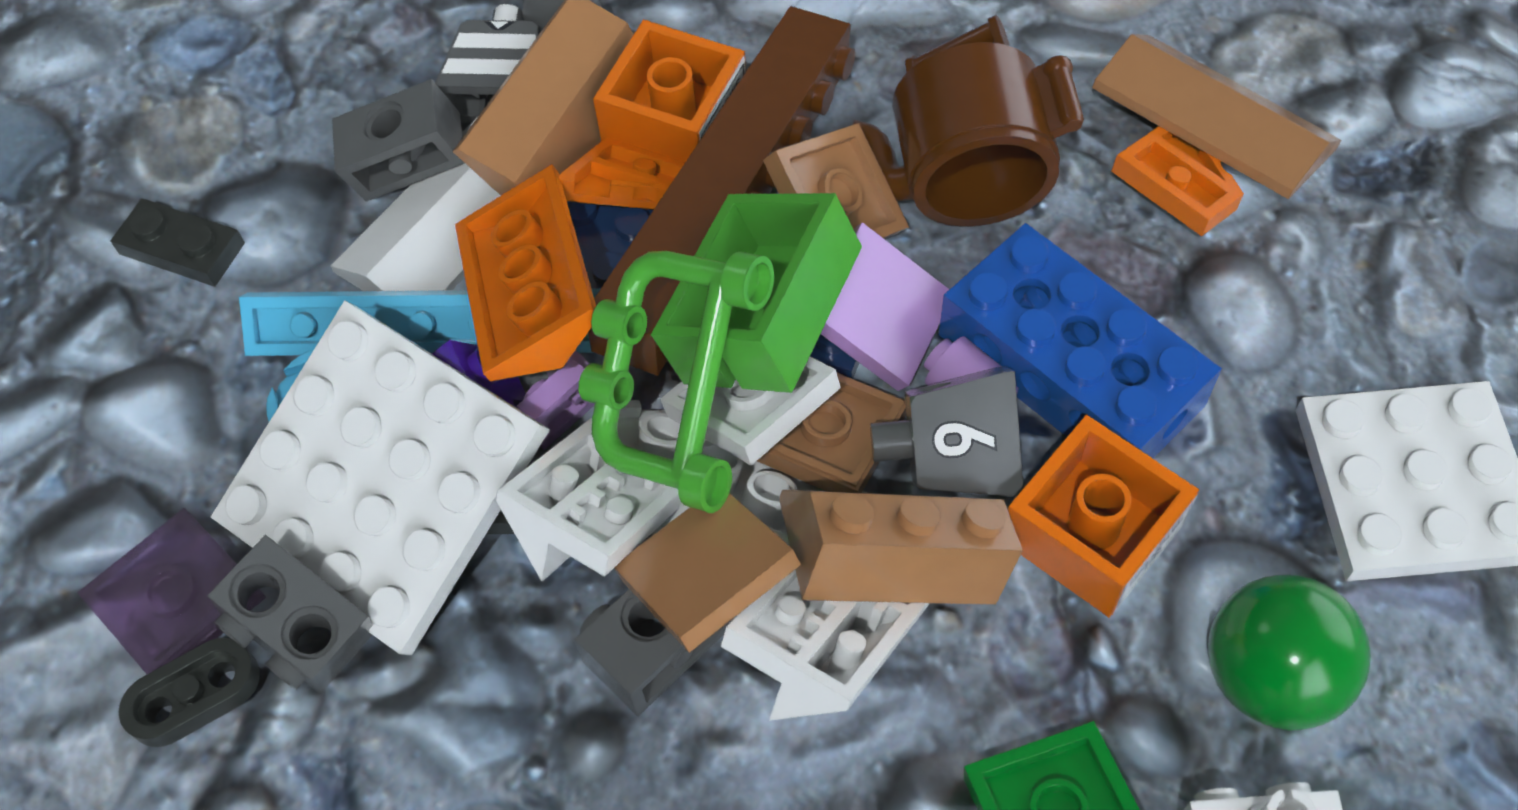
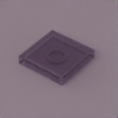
M184 507L77 593L142 670L149 674L201 644L217 639L223 634L213 623L221 614L207 595L237 564ZM260 589L250 596L247 602L248 611H251L266 598Z

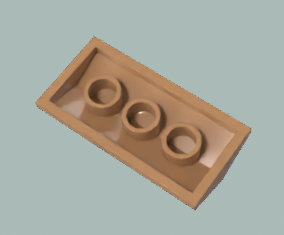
M564 0L452 152L499 195H503L551 164L561 174L601 142L593 98L633 36L628 23L590 0Z
M1131 34L1096 77L1092 87L1287 199L1337 150L1342 141L1150 35Z

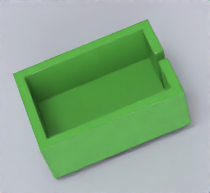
M836 193L728 194L694 256L725 263L736 252L765 256L770 259L774 268V285L769 300L760 310L751 311L732 307L716 387L732 388L735 380H737L742 389L793 392L862 249V245ZM680 281L651 336L683 384L688 385L709 287Z

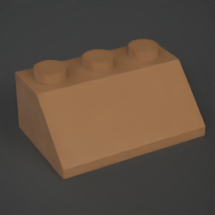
M782 490L779 497L789 544L801 564L795 571L802 600L996 605L1023 551L1003 499Z

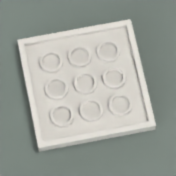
M344 300L214 510L211 518L252 548L266 534L367 614L372 623V627L368 631L398 654L412 655L501 509L496 502L497 490L527 468L550 429L364 310Z

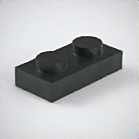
M143 198L140 199L110 240L120 255L216 287L245 244L237 229Z

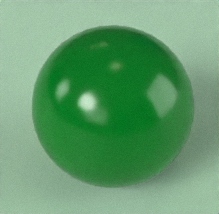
M1289 574L1273 575L1254 580L1242 586L1218 610L1211 625L1208 638L1210 668L1217 686L1224 696L1247 717L1276 729L1305 730L1335 720L1354 704L1361 694L1369 675L1371 662L1370 644L1361 618L1352 605L1336 590L1319 581L1303 576Z

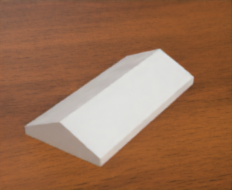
M475 120L462 132V138L467 133L472 124L475 122ZM466 164L413 183L331 265V268L335 274L362 291L453 290L465 278L455 224L501 195Z

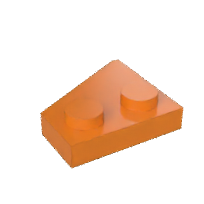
M1160 126L1117 154L1111 170L1112 173L1201 237L1234 213L1244 195L1233 176L1223 169L1220 160Z

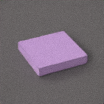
M862 222L854 228L862 249L825 323L821 335L895 390L900 391L910 385L940 324L943 295L950 289Z

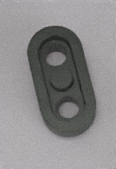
M217 638L207 641L135 681L126 690L120 701V723L128 734L146 746L163 747L175 743L246 702L254 693L259 682L260 672L258 663L246 648L244 649L232 639ZM235 671V676L228 685L220 688L217 687L218 681L223 674ZM172 705L168 718L162 722L155 723L157 713L163 707Z

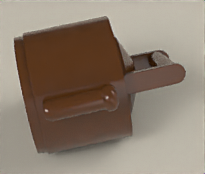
M994 15L988 18L987 23L920 56L912 55L905 59L907 73L898 83L892 100L903 166L898 165L889 138L875 125L858 120L853 121V125L860 124L896 201L914 200L921 213L938 223L972 227L989 225L1010 219L1031 209L1050 193L1059 176L1060 154L1056 138L1079 130L1082 127L1084 117L1072 77L1073 66L1071 60L1066 56L1059 55L1051 57L1044 64L1036 67L1028 55L1010 46L999 17Z

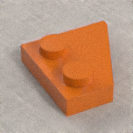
M606 137L559 174V179L562 183L566 201L654 209L685 162Z

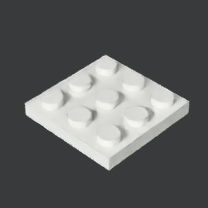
M1489 381L1304 397L1301 399L1296 408V414L1346 581L1518 566V457Z

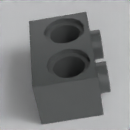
M266 534L207 595L221 614L213 623L244 649L254 640L269 652L272 657L265 665L295 690L305 681L321 694L372 637V634L368 632L372 627V623L367 614ZM264 587H273L280 590L277 602L270 609L263 612L247 610V602L255 591ZM314 627H323L332 631L328 645L320 652L304 654L297 651L298 640L305 631Z

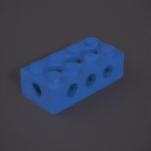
M1027 223L1023 224L943 295L939 335L943 339H949L952 343L965 336L999 365L1015 371V382L1019 388L1016 394L1017 398L1066 437L1087 414L1151 458H1154L1206 406L1222 370L1221 367Z

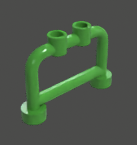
M650 251L636 258L624 272L617 291L616 301L604 299L597 304L593 311L591 324L592 330L597 337L608 339L603 365L597 363L589 364L580 376L578 389L583 400L595 403L591 434L596 451L607 465L619 472L678 489L679 499L685 506L707 513H714L723 506L731 489V467L727 461L702 454L732 307L758 311L765 306L774 285V268L769 258L746 252H736L725 263L671 251ZM657 277L709 287L673 459L628 447L620 440L617 432L620 409H623L629 403L634 391V380L628 372L633 346L643 338L647 327V315L641 307L644 292L650 281Z

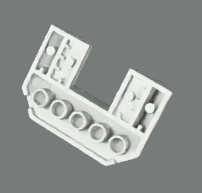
M630 400L623 409H620L617 432L620 440L628 447L673 459L680 424L667 417L665 410H641L639 400ZM592 418L497 490L496 502L541 581L545 580L570 557L605 577L649 535H654L690 508L681 503L678 489L619 472L607 465L596 451L591 434ZM706 439L704 441L702 454L725 460L731 467L732 484L729 493L790 546L779 501L781 491L824 490L756 461L753 465H749ZM794 570L731 621L726 627L721 647L781 683L769 721L847 711L930 603L802 600L796 571Z

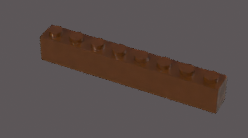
M793 6L788 8L594 298L596 306L604 299L616 301L617 291L624 272L636 258L647 252L671 251L694 256L728 194H770L773 187L776 188L763 160L776 150L809 140L813 122L818 114L825 115L828 112L834 96L835 86L839 80L846 81L854 65L855 49L849 47L851 23ZM657 277L647 285L641 306L647 315V327L643 338L633 346L629 366L657 376L667 362V358L651 336V333L680 281ZM591 327L588 332L591 352L604 356L608 339L597 337Z

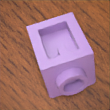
M576 350L563 368L546 371L549 378L536 382L527 391L523 401L517 405L520 411L550 429L540 445V448L543 450L549 447L595 405V403L583 400L579 394V379L589 363Z

